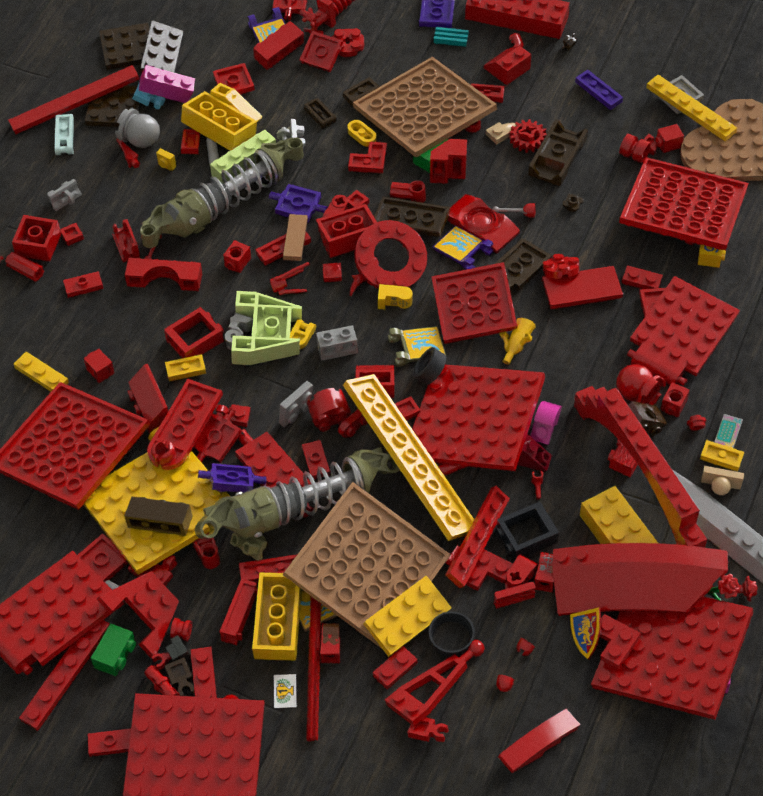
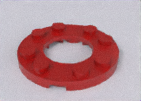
M385 220L374 223L363 231L356 243L354 258L359 273L373 287L379 289V284L409 288L420 279L426 268L427 251L422 238L410 226L398 221ZM384 239L399 241L408 251L409 259L407 265L396 272L382 269L374 258L375 246Z

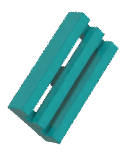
M436 27L434 43L466 47L469 30Z

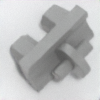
M291 119L290 127L287 129L282 127L278 130L277 138L281 141L300 137L304 148L305 139H302L304 126L296 125V119Z
M74 179L64 182L57 190H51L47 193L55 211L68 203L70 205L74 204L75 199L82 195Z

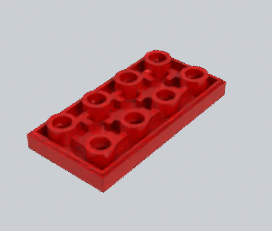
M614 266L579 271L578 274L572 277H568V274L562 275L560 279L547 276L542 277L550 309L623 298V292Z

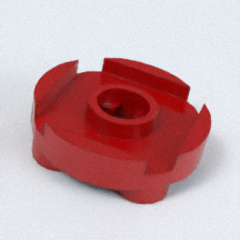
M359 29L335 30L332 37L343 41L339 52L340 56L352 57L357 55L358 51L364 49V37Z
M554 254L553 258L543 262V272H545L547 277L560 279L562 275L567 274L568 277L575 276L579 273V258Z

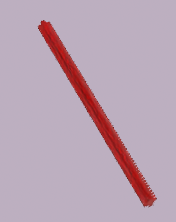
M310 596L309 691L307 694L308 729L306 730V738L309 742L318 740L321 603L312 596Z

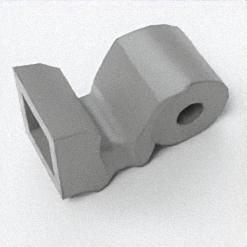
M235 313L230 318L229 331L225 333L226 346L229 350L232 349L233 336H244L242 331H252L253 318Z

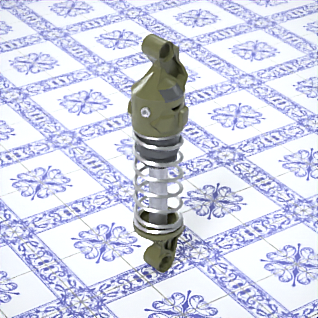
M294 137L277 143H262L261 147L254 152L256 165L250 158H243L246 171L238 164L233 163L234 178L228 171L222 170L221 175L224 183L211 176V183H200L198 189L182 190L176 194L174 199L163 205L156 206L151 216L142 222L140 234L143 245L146 248L156 247L162 233L174 234L183 238L193 233H199L205 229L207 224L215 220L219 213L226 214L229 206L237 207L240 199L247 201L251 193L259 194L262 187L269 188L272 183L276 184L281 181L285 160L299 161L303 158L302 140ZM246 160L251 164V168H248ZM235 166L239 169L241 174H237ZM224 173L230 178L229 181L226 180ZM262 177L269 181L267 185L262 184ZM256 182L259 185V189L257 191L251 190L250 184ZM245 188L248 191V196L241 197L239 191ZM232 195L237 197L235 204H231Z
M381 447L373 450L355 451L343 460L342 471L337 463H331L330 471L332 477L330 478L327 472L319 466L317 469L318 482L314 481L310 473L304 472V487L300 486L297 478L291 476L288 484L277 481L276 486L271 488L261 486L244 493L238 492L232 497L227 496L219 499L214 505L203 509L205 515L195 526V534L200 539L213 538L222 526L244 539L254 536L258 538L265 532L279 528L280 525L288 524L292 518L300 520L304 512L308 515H314L318 508L328 510L331 503H337L332 499V493L339 491L343 495L352 482L369 493L377 472L391 474L398 472L400 469L390 454L382 452ZM388 460L392 463L391 470L387 466ZM334 466L339 473L338 475H335ZM320 470L325 477L324 480L321 479ZM307 476L311 481L310 485H308ZM324 496L329 500L328 505L325 507L319 504V498ZM313 501L315 504L312 512L306 510L307 502ZM205 524H207L210 528V532L208 535H206L203 532V526Z

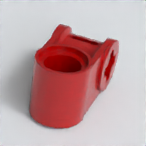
M344 195L334 196L323 217L348 210L347 197Z
M214 537L209 539L198 538L192 542L205 568L214 569L218 567L220 557Z
M520 554L506 574L505 589L528 583L535 575L538 564Z

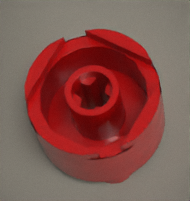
M328 388L314 394L312 401L309 399L306 403L313 423L320 431H327L331 425H340L351 413L341 389L335 391L334 388Z

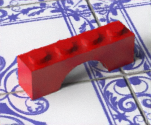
M129 258L125 272L126 283L129 287L145 288L152 280L166 277L175 280L180 285L181 290L199 291L202 279L201 263Z

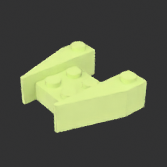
M237 291L236 313L253 318L252 336H233L231 349L232 364L253 365L299 355L300 339L290 338L291 322H296L298 319L302 320V306L257 292Z

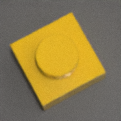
M160 148L156 152L158 165L173 171L176 168L175 155Z

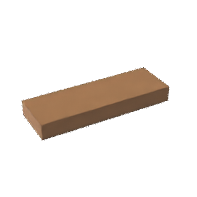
M289 215L283 260L302 261L308 221L307 215Z

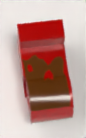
M322 623L321 663H340L339 623Z

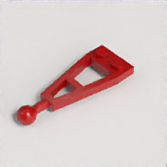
M473 640L468 650L460 657L454 654L399 687L385 699L386 705L411 725L416 726L431 713L468 668L466 662L473 656L478 657L483 654L484 644L480 640ZM456 666L446 679L440 675ZM431 680L439 685L438 689L425 704L409 694Z

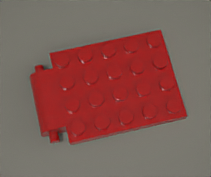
M674 276L630 337V341L640 347L636 352L630 349L627 356L632 358L631 364L645 366L653 376L659 375L665 379L668 385L679 383L684 386L687 382V379L682 377L685 371L694 376L698 375L739 315L740 310Z
M71 551L0 604V657L16 674H20L23 671L28 675L33 670L30 665L38 661L44 666L124 604L123 600L109 613L98 602L97 598L112 589L74 551Z

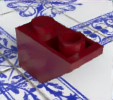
M527 434L517 465L545 472L548 470L552 455Z

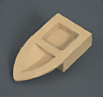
M499 122L488 128L486 135L497 145L509 138L511 127L515 126V123L501 124Z

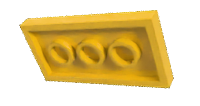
M425 576L368 618L363 624L389 657L430 626L436 616L448 612L452 607L430 579Z

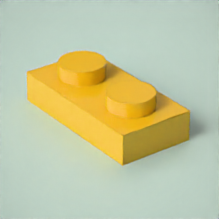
M202 354L165 362L169 381L206 374Z
M706 440L700 460L738 472L744 452Z

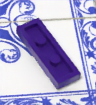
M589 70L575 78V83L609 110L623 102V97Z

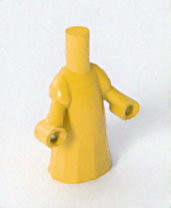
M517 318L518 328L512 331L510 338L507 332L499 333L504 341V348L507 352L503 363L509 365L514 355L520 353L523 350V346L532 340L531 333L536 328L533 321Z

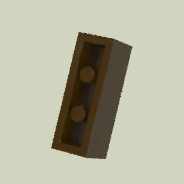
M133 496L124 515L128 528L186 536L193 517L189 504Z

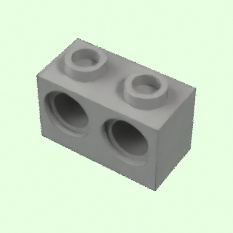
M353 325L316 333L321 361L358 353L357 338Z

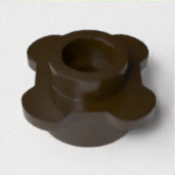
M575 33L572 36H566L563 40V50L565 48L570 50L576 44Z
M568 194L567 199L563 201V206L568 211H577L580 208V204L583 203V198H578L574 194Z

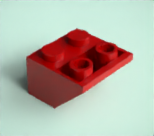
M394 365L356 366V378L375 375L389 397L394 398Z

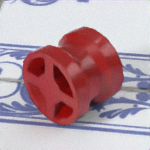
M174 618L170 637L174 638L178 635L182 640L188 641L192 631V621L186 620L184 622L179 618Z

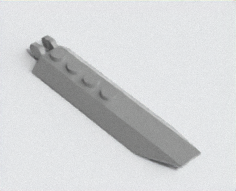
M673 470L700 510L697 525L706 538L720 550H726L730 558L763 584V537L706 491Z

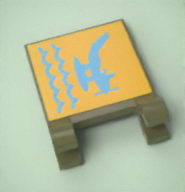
M438 326L409 330L389 329V343L401 340L404 352H396L395 364L397 367L404 366L409 362L418 361L421 355L431 347H435L446 355Z

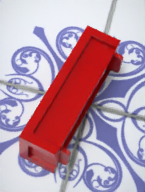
M245 579L240 580L220 629L221 641L237 645L239 640L242 641L241 633L258 593L256 582Z

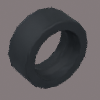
M435 347L427 349L414 367V378L425 385L431 384L442 372L446 363V355Z

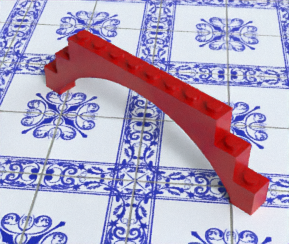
M593 386L576 392L574 407L583 420L591 418L604 425L620 440L639 465L666 515L676 543L678 545L705 548L707 538L697 525L700 510L617 388L607 391L605 387L595 390Z

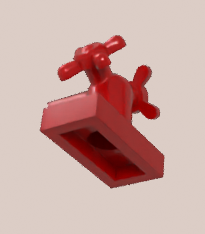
M316 0L318 11L315 14L312 12V8H308V12L306 10L299 12L301 16L305 17L302 18L303 22L309 21L311 23L310 29L304 28L305 32L311 34L312 31L323 34L324 31L317 30L320 25L324 23L331 28L336 25L334 6L331 0Z

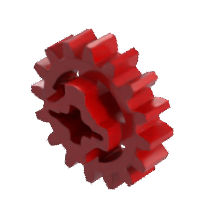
M529 119L528 122L522 120L521 124L516 122L515 126L511 127L509 138L514 148L519 147V151L525 149V152L528 153L529 150L535 152V148L539 149L547 134L543 124L537 125V121L531 123Z

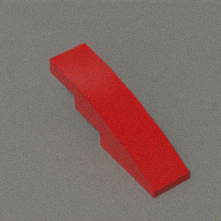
M565 709L517 740L499 754L498 758L513 773L542 757L546 750L559 744L563 737L576 731L580 723Z

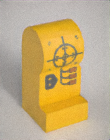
M379 284L378 309H385V306L409 308L412 305V290L403 286Z

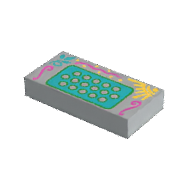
M724 414L714 443L734 448L743 419Z

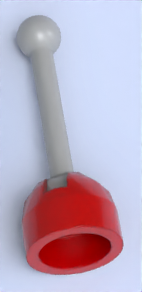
M535 203L526 204L523 209L499 208L495 206L492 210L497 213L523 212L526 217L535 218L536 206Z

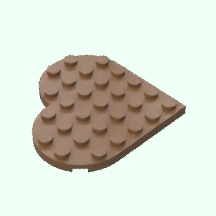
M733 99L723 103L714 111L737 127V132L727 141L722 140L703 126L691 131L684 138L680 156L685 167L739 181L763 180L762 103L753 99Z

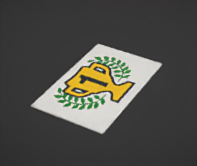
M296 674L274 675V708L297 707Z

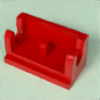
M128 219L122 221V228L118 229L116 224L113 225L114 234L112 235L122 262L128 261L129 258L140 257L138 245Z

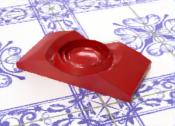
M465 194L450 207L447 221L482 240L492 241L493 245L490 248L494 249L493 252L496 254L520 233L518 227L505 214L493 211L480 198Z

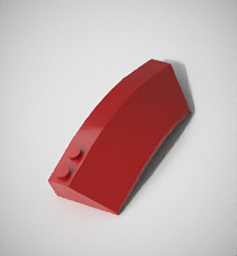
M611 543L553 549L552 569L558 615H570L598 607L601 612L641 610L686 612L687 614L692 609V605L709 592L713 587L712 584L720 576L723 577L728 572V552L726 550L660 543Z

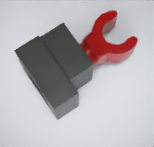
M178 635L171 639L172 644L166 647V653H157L152 656L153 662L162 660L161 663L156 665L158 670L165 668L164 665L169 660H172V662L181 658H185L186 662L190 660L189 653Z

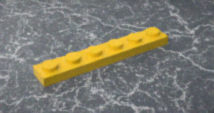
M657 75L647 83L646 88L722 140L727 141L737 132L736 126L660 75Z

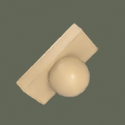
M704 466L701 482L711 484L715 494L725 495L731 488L741 489L744 473Z

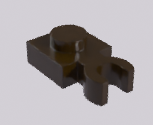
M185 658L164 665L172 686L179 684L178 693L180 696H184L182 692L184 688H189L192 694L195 693L194 686L188 682V680L192 679V675Z

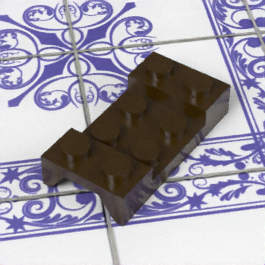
M556 119L530 163L528 175L561 186L577 152L581 151L587 140L588 129H583L577 133L565 129L560 120Z

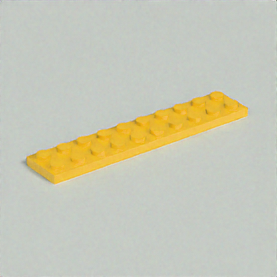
M369 375L346 380L343 384L344 388L448 541L466 536L474 518L376 376Z

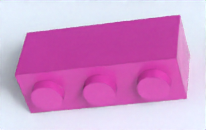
M145 65L140 77L139 91L186 103L194 92L195 78Z

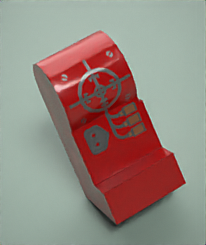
M541 552L535 577L536 590L552 592L553 554ZM540 582L548 583L549 585L544 586Z

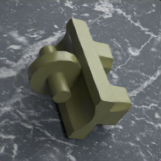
M233 533L230 544L235 547L237 546L243 550L244 554L250 555L259 561L263 558L262 551L266 549L267 541L264 536L244 539Z

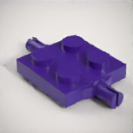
M288 184L281 194L272 191L269 194V199L278 201L275 214L289 217L290 214L307 215V223H309L316 211L324 213L328 208L318 204L321 199V192Z
M212 463L210 471L198 470V479H210L212 490L219 492L244 493L253 490L254 483L266 485V476H255L252 473L251 467Z

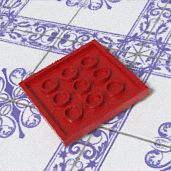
M504 262L432 276L444 344L512 331L518 328Z

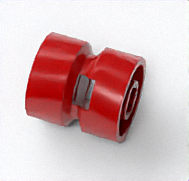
M627 134L621 143L619 154L627 158L632 156L634 161L643 163L649 154L651 142L643 139L638 141V137Z

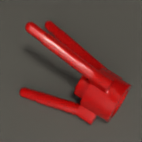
M306 262L280 276L269 279L273 292H278L279 295L306 293L307 289L285 290L284 288L287 287L285 279L303 272V268L308 266L309 263Z

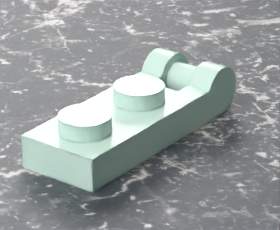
M73 114L56 115V155H61L62 153L74 154Z

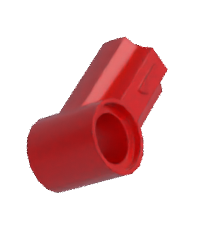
M413 181L411 184L392 182L390 197L411 199V201L423 203L426 200L425 184L422 181Z

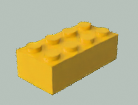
M205 91L182 105V123L230 151L256 135V120Z
M616 486L581 503L580 517L600 544L658 543Z
M259 572L252 646L254 659L296 661L302 589L283 576V573Z

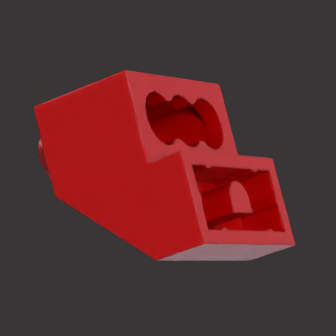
M449 139L431 151L430 183L447 184L448 178L465 179L467 140Z

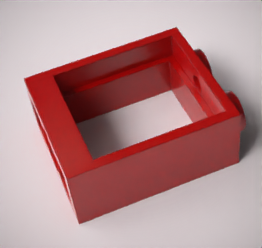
M201 307L164 329L166 341L181 358L204 354L224 341L222 326L219 323L216 324L211 314L205 312ZM202 321L211 333L188 346L179 335Z

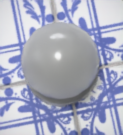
M130 108V110L125 109L121 113L117 123H120L118 131L115 130L118 140L123 142L129 141L132 145L139 148L150 147L158 141L160 128L153 117L139 114L133 108Z

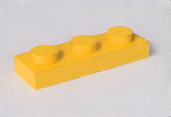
M25 352L13 364L15 369L50 392L59 382L66 385L69 383L67 377L28 352Z

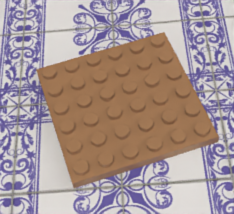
M431 57L354 101L353 108L413 156L418 157L497 110V104L434 57Z
M352 482L283 573V576L381 648L363 623L423 577L427 576L432 582L450 556V553Z

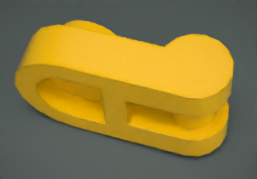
M300 319L296 321L290 333V338L300 339V349L305 348L316 330V324H306Z

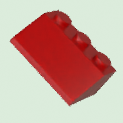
M366 204L316 219L323 245L330 258L355 250L356 243L363 231L370 225L377 223Z
M145 364L128 382L130 390L127 393L130 401H134L136 404L134 405L136 414L148 419L150 425L146 430L150 434L154 429L159 428L168 413V407L149 365Z

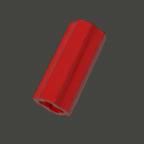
M11 252L6 258V266L33 281H38L43 276L44 270L41 265L16 252Z

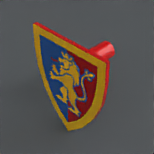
M599 607L570 614L571 630L575 644L587 659H590L598 645L601 631V610Z

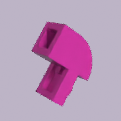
M546 401L540 403L530 435L535 441L547 445L550 443L562 406Z

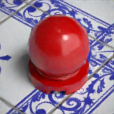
M639 364L627 365L620 370L616 379V388L624 399L649 405L657 403L662 395L659 393L661 387L666 386L665 379L659 375L653 377L652 373L645 366Z

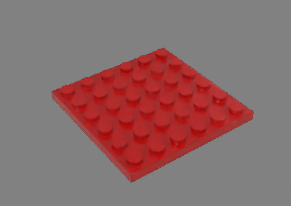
M646 157L620 216L619 223L726 251L749 183Z
M445 364L437 379L428 385L420 406V413L417 414L412 430L435 463L515 471L542 390L545 374L544 372Z
M59 382L0 449V473L79 510L149 427L150 423L148 419Z
M703 597L702 599L699 598L692 605V609L687 614L686 612L620 611L617 621L640 632L641 638L620 669L600 660L591 683L592 688L715 720L753 615V608Z
M135 693L123 796H256L264 700Z

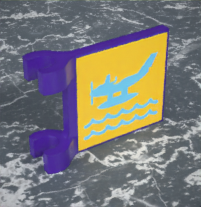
M279 7L272 9L274 13L272 15L273 19L257 24L254 14L248 16V25L252 29L258 43L264 41L270 34L276 32L285 24Z
M458 226L453 227L433 246L435 251L461 264L465 270L475 268L472 265L475 260L471 257L479 249L486 255H490L494 251V249L490 248L493 245L492 241L482 240Z

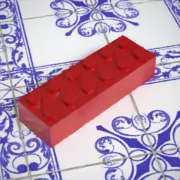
M467 0L465 19L560 39L569 16L570 2L561 0Z

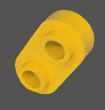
M353 120L349 122L348 134L361 145L369 147V142H376V133L362 121Z

